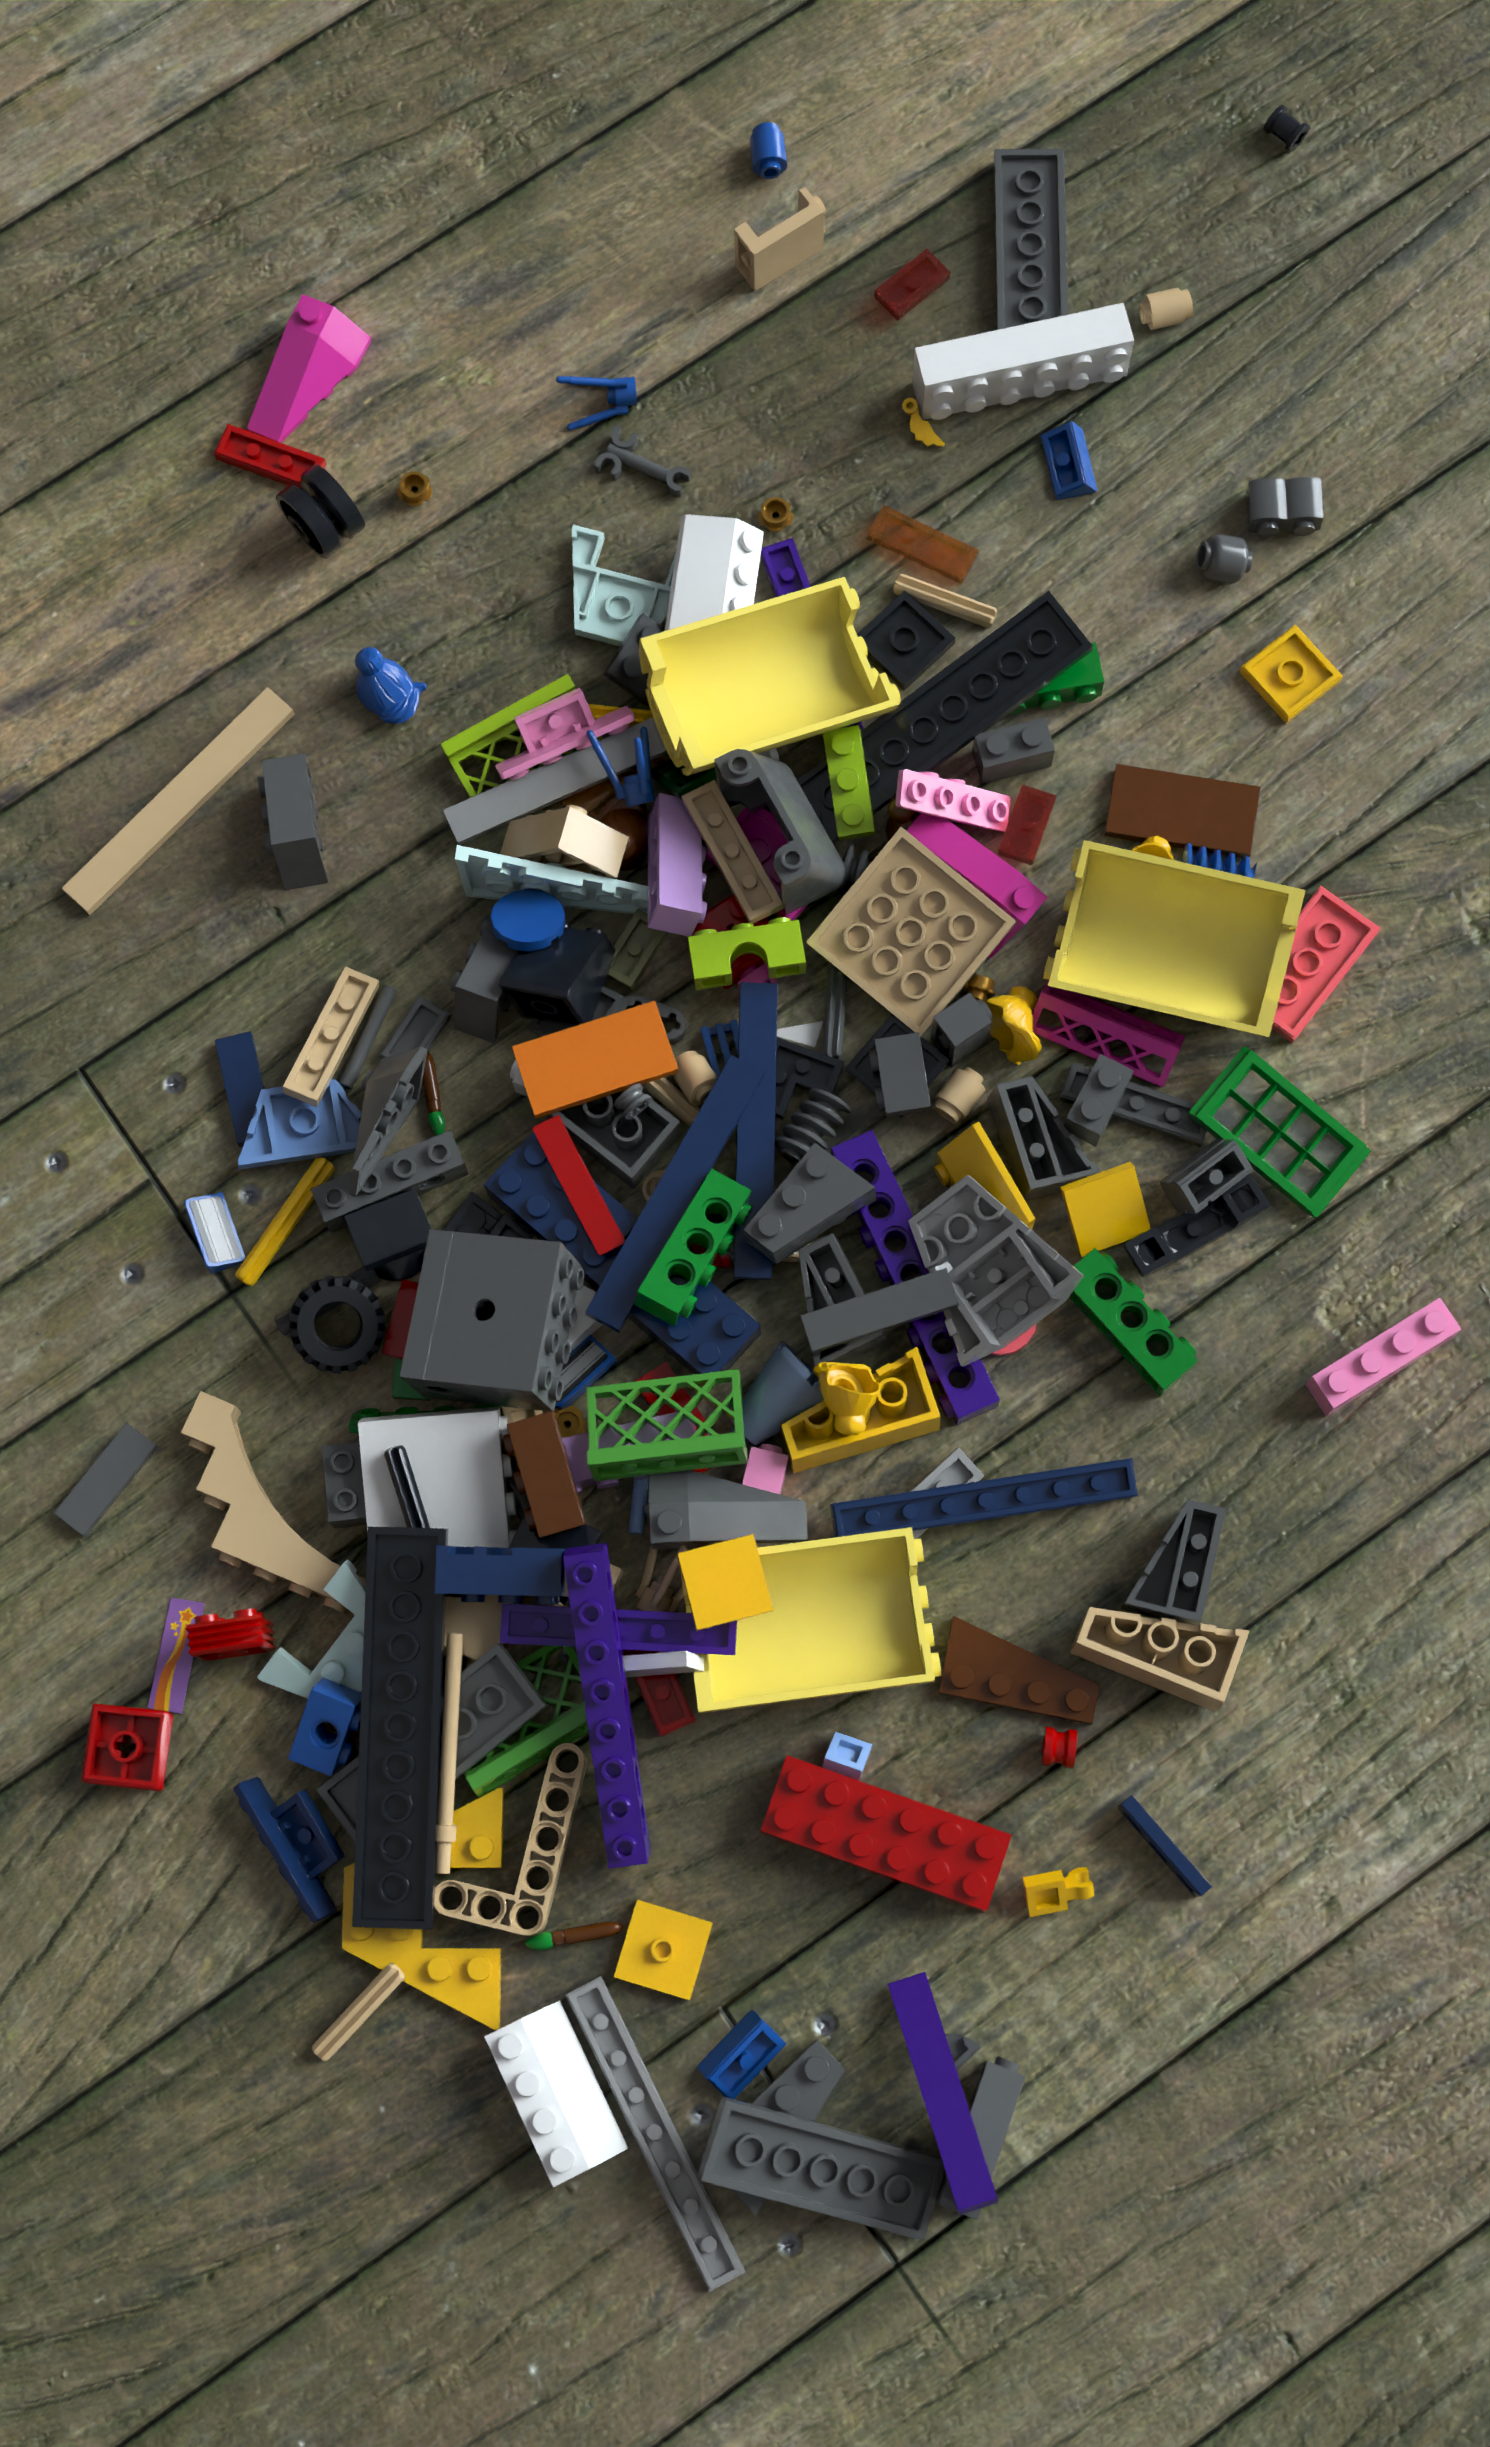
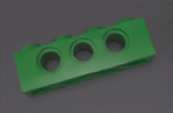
M711 1169L638 1289L634 1305L674 1327L681 1316L687 1319L698 1298L693 1296L699 1285L703 1287L708 1285L716 1270V1267L712 1265L716 1256L719 1254L724 1257L735 1238L730 1234L736 1224L743 1226L753 1207L748 1204L752 1190ZM717 1214L722 1217L724 1222L715 1224L708 1221L706 1216ZM691 1244H698L702 1246L706 1252L703 1254H694L689 1251L687 1246ZM681 1275L687 1280V1283L675 1285L669 1280V1277Z
M1094 1248L1074 1265L1084 1277L1069 1298L1159 1397L1194 1368L1198 1362L1194 1356L1196 1354L1194 1347L1184 1337L1181 1336L1178 1339L1168 1328L1171 1324L1167 1317L1157 1308L1152 1311L1142 1300L1145 1298L1144 1293L1133 1281L1129 1280L1126 1282L1117 1272L1119 1267L1110 1255L1105 1252L1101 1255ZM1100 1284H1106L1113 1289L1115 1296L1112 1299L1103 1300L1096 1295L1095 1287ZM1125 1312H1132L1138 1316L1140 1325L1136 1328H1128L1122 1323L1120 1315ZM1151 1340L1160 1341L1165 1346L1166 1354L1162 1356L1150 1354L1146 1343Z

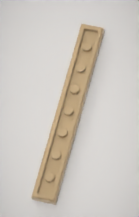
M267 687L62 887L63 891L88 915H91L295 715L293 709Z

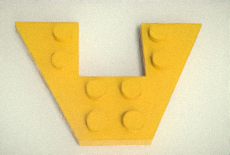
M497 1788L453 1811V1824L457 1825L456 1841L452 1842L450 1868H503V1788ZM355 1862L345 1867L342 1949L381 1970L390 1963H394L405 1974V1979L403 1980L405 1983L494 2030H499L501 1948H423V1929L352 1927Z

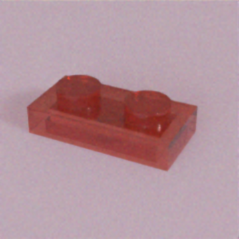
M925 249L875 289L874 298L898 321L950 279V271L928 249Z
M1022 784L1000 844L998 855L1033 866L1056 802V795Z

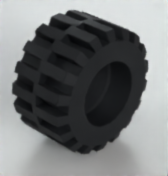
M331 1275L311 1282L307 1288H303L298 1294L291 1308L289 1331L294 1348L306 1363L312 1364L316 1369L323 1372L327 1370L332 1371L333 1374H341V1371L349 1370L351 1372L357 1370L358 1366L366 1365L371 1361V1357L375 1353L377 1354L381 1347L382 1339L385 1336L386 1321L377 1296L364 1283L351 1279L348 1276L334 1277ZM331 1302L349 1304L356 1310L360 1319V1328L357 1336L350 1343L343 1346H330L321 1341L315 1332L314 1321L318 1311Z

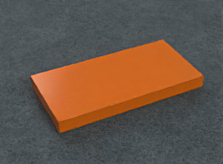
M655 1001L512 1046L535 1119L626 1090L638 1083L642 1085L679 1073Z

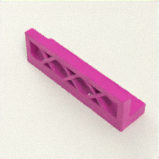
M1049 980L1047 981L1032 1014L1033 1033L1096 1060L1102 1054L1134 1070V1076L1164 1087L1185 1039L1184 1035L1088 995L1048 986ZM1043 1008L1058 1013L1063 1025L1049 1028L1038 1023ZM1083 1024L1093 1029L1097 1039L1088 1043L1077 1039L1073 1028ZM1116 1039L1127 1042L1131 1054L1123 1057L1116 1056L1111 1053L1107 1043ZM1153 1053L1167 1059L1162 1073L1159 1074L1147 1069L1141 1057Z

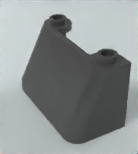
M744 749L732 750L714 759L717 786L729 806L732 803L741 804L747 807L750 814L768 807L787 841V844L780 847L774 855V868L781 880L782 891L778 895L783 903L784 913L788 915L838 889L845 877L843 861L787 764Z

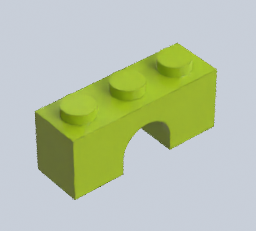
M782 917L773 919L767 925L761 926L742 923L733 926L732 930L717 932L715 929H704L697 931L695 936L688 937L696 990L732 985V963L743 954H755L761 957L767 965L769 979L806 973V959L799 920L790 921V918Z

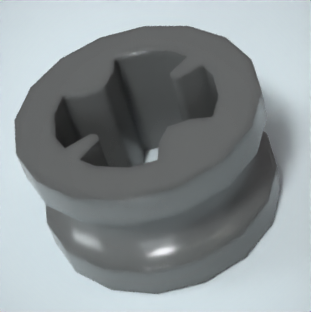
M639 1083L625 1090L614 1102V1106L617 1109H623L622 1115L625 1120L637 1116L652 1101V1097L649 1094L644 1095L642 1093L643 1086Z

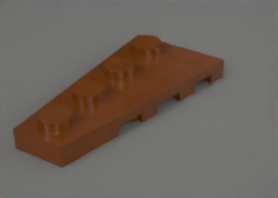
M953 1616L938 1694L1089 1725L1093 1724L1100 1685Z

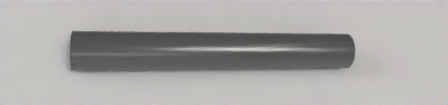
M383 985L339 1080V1084L343 1088L352 1090L397 993L396 989L388 985Z

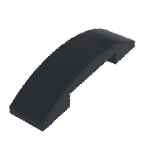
M1249 1174L1213 1202L1208 1201V1205L1197 1214L1183 1213L1158 1228L1155 1226L1124 1243L1123 1247L1143 1278L1178 1262L1223 1237L1269 1208L1270 1204L1252 1175Z

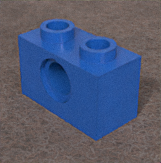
M323 1677L311 1689L288 1759L329 1776H332L341 1765L346 1766L355 1748V1744L350 1743L353 1731L358 1732L360 1729L361 1692ZM324 1722L334 1725L337 1734L330 1733L325 1728Z

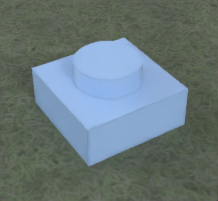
M835 1732L824 1758L822 1768L860 1780L870 1755L872 1744Z

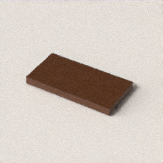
M1116 764L1104 836L1144 842L1152 836H1160L1166 839L1170 847L1184 849L1186 843H1191L1192 850L1195 851L1204 846L1208 853H1213L1217 849L1220 850L1221 855L1228 856L1229 853H1234L1235 857L1243 858L1247 856L1250 858L1261 787Z

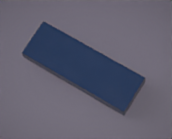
M251 1031L215 1040L239 1147L244 1146L260 1091L265 1089Z
M1133 1795L1129 1796L1118 1806V1810L1194 1897L1203 1896L1212 1888L1209 1882Z

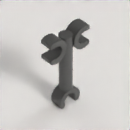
M615 426L611 431V443L606 453L600 454L595 460V472L599 474L605 465H612L614 468L612 469L611 477L612 480L616 481L622 474V463L666 483L667 490L671 495L681 497L683 494L682 487L676 485L674 481L676 479H683L689 482L691 480V472L682 466H677L670 470L632 453L638 445L637 434L633 432L628 441L622 442L619 440L622 434L621 426Z

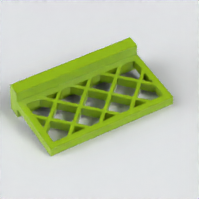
M569 674L441 743L445 756L449 763H451L470 798L482 793L484 786L494 788L500 785L486 781L491 762L498 764L505 761V759L493 756L496 743L503 739L518 743L514 756L520 754L522 745H525L521 734L520 737L512 735L519 731L513 717L575 690V685ZM602 735L597 737L598 741L604 739ZM490 747L488 755L480 753ZM575 748L562 753V755L566 756L573 753ZM471 757L486 760L481 779L466 775L460 763ZM530 767V768H528V769H529V772H530V771L535 770V769H537V768ZM471 783L479 785L477 794L473 789Z

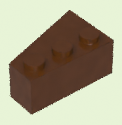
M553 1411L507 1424L509 1433L503 1434L507 1454L509 1457L516 1455L520 1469L513 1472L519 1494L526 1493L530 1508L524 1510L530 1532L537 1531L539 1538L586 1525L575 1480L567 1459L566 1447L563 1445L558 1428L557 1414Z

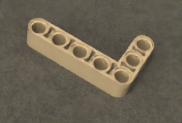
M572 1743L560 1744L553 1749L549 1757L515 1894L512 1895L456 1880H446L435 1888L434 1907L439 1913L524 1936H534L544 1930L548 1922L587 1767L585 1754L578 1746ZM565 1752L576 1753L579 1758L577 1768L570 1773H564L558 1768V1759ZM556 1790H563L569 1797L567 1807L559 1812L552 1811L548 1805L550 1794ZM545 1829H554L559 1835L557 1846L549 1851L542 1850L538 1844L540 1833ZM543 1867L549 1874V1882L543 1889L534 1890L529 1885L528 1876L533 1869ZM451 1887L458 1888L462 1894V1902L454 1910L446 1909L442 1902L444 1892ZM495 1897L501 1905L499 1915L494 1919L487 1920L481 1915L480 1905L486 1898ZM527 1906L534 1907L539 1914L537 1925L531 1929L522 1928L518 1921L520 1911Z

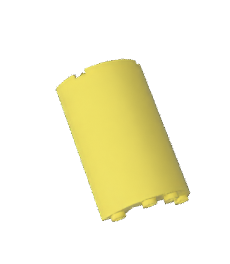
M845 577L640 638L639 657L641 672L643 674L649 673L647 679L648 689H645L650 710L671 760L676 767L685 766L682 769L684 775L689 776L714 768V759L732 750L744 749L759 754L893 712L898 708L901 699L897 686L894 683L890 684L886 672L879 674L876 668H871L867 659L866 643L862 636H857L853 627L857 610L860 608V602L857 592L854 588H849Z
M1086 840L1083 841L1082 849L1075 848L1070 870L1076 871V885L1074 890H1067L1063 911L1069 912L1066 926L1059 925L1054 947H1058L1060 950H1056L1055 958L1048 957L1043 979L1049 980L1048 986L1270 1037L1306 890Z
M912 1527L757 1548L773 1611L737 1620L736 1655L695 1653L704 1657V1671L693 1673L698 1713L935 1682V1677L941 1676L940 1659L938 1652L931 1653L930 1647L935 1646L933 1628L931 1623L924 1624L922 1609L929 1608L926 1585L919 1586L917 1578V1562H924L921 1538L914 1539ZM682 1577L686 1611L687 1613H692Z

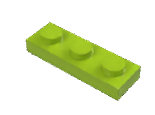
M859 725L838 728L823 733L839 841L876 835Z

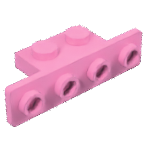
M577 688L513 717L527 751L496 764V770L502 780L508 777L509 780L521 778L529 773L528 768L539 763L543 765L552 764L562 758V753L570 749L581 750L591 746L592 744L586 735L588 730H592L596 738L606 733L615 735L623 732L629 727L628 723L635 720L633 712L628 706H624L594 720L583 691Z
M899 770L895 802L897 807L997 832L1007 831L1010 809L1009 796L965 785L964 780L938 778L939 774L933 772Z

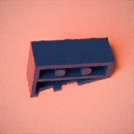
M436 1545L435 1593L461 1594V1602L485 1603V1595H498V1603H522V1596H536V1604H559L560 1597H569L563 1555L567 1549Z

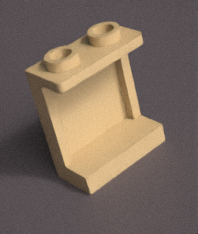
M806 187L798 190V213L761 236L757 237L746 222L734 228L735 266L754 291H757L824 249V233L826 231L824 214H826V209L821 199L817 195L812 196Z

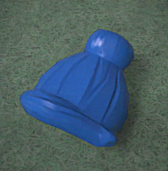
M367 647L360 650L356 654L354 662L359 671L356 676V690L359 700L367 710L378 715L386 723L398 724L407 721L414 715L420 695L427 689V685L422 682L413 683L402 666L391 659L383 658L378 649Z

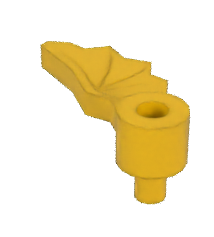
M906 398L903 401L902 408L906 414L911 415L910 431L915 434V440L923 441L927 447L931 445L944 447L945 443L935 434L929 422L922 420L917 401L914 398Z

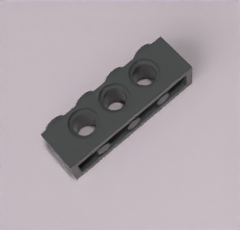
M449 1130L380 1159L356 1197L349 1194L352 1171L311 1188L322 1218L330 1233L344 1228L343 1219L348 1214L412 1189H416L418 1196L467 1176L469 1173L453 1135Z

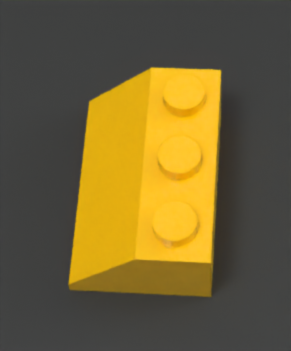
M980 1122L970 1126L937 1152V1165L934 1166V1171L944 1187L949 1184L951 1188L966 1175H969L1031 1230L1033 1229L1036 1218Z

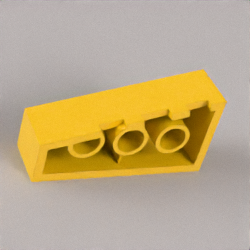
M918 1347L906 1352L904 1357L892 1364L887 1363L880 1367L873 1374L875 1381L880 1384V1392L874 1405L863 1415L866 1423L863 1433L845 1435L836 1431L834 1426L836 1415L829 1409L824 1400L781 1425L782 1437L793 1473L940 1430V1413Z

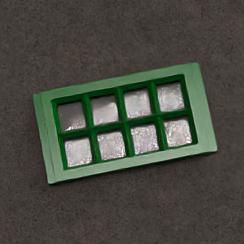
M1246 1046L1241 1048L1188 1112L1195 1122L1216 1139L1235 1140L1252 1166V1169L1314 1219L1321 1214L1371 1152L1364 1142Z

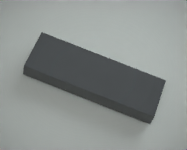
M126 1422L56 1509L54 1514L86 1538L156 1451L158 1446Z

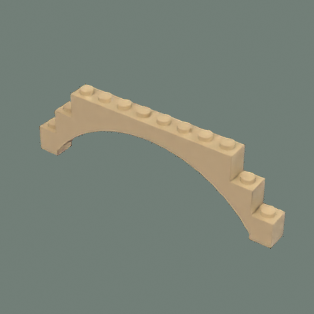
M200 1391L181 1433L190 1440L189 1447L207 1455L210 1454L211 1449L214 1450L196 1490L205 1496L203 1503L224 1512L226 1506H229L211 1546L214 1550L221 1553L218 1560L238 1569L242 1563L255 1568L253 1575L273 1584L276 1578L282 1579L290 1583L288 1590L308 1599L311 1593L317 1594L325 1598L323 1605L344 1614L346 1607L323 1590L341 1566L332 1562L307 1544L272 1505L256 1478L244 1449L237 1423L241 1411L233 1404ZM610 1564L615 1594L623 1576V1571L621 1568ZM358 1576L366 1588V1579ZM485 1595V1603L461 1602V1597H446L445 1658L447 1633H463L462 1657L466 1658L464 1665L467 1667L497 1643H500L502 1603H498V1595ZM522 1596V1603H506L568 1607V1605L561 1603L536 1604V1596ZM502 1643L507 1650L510 1643Z

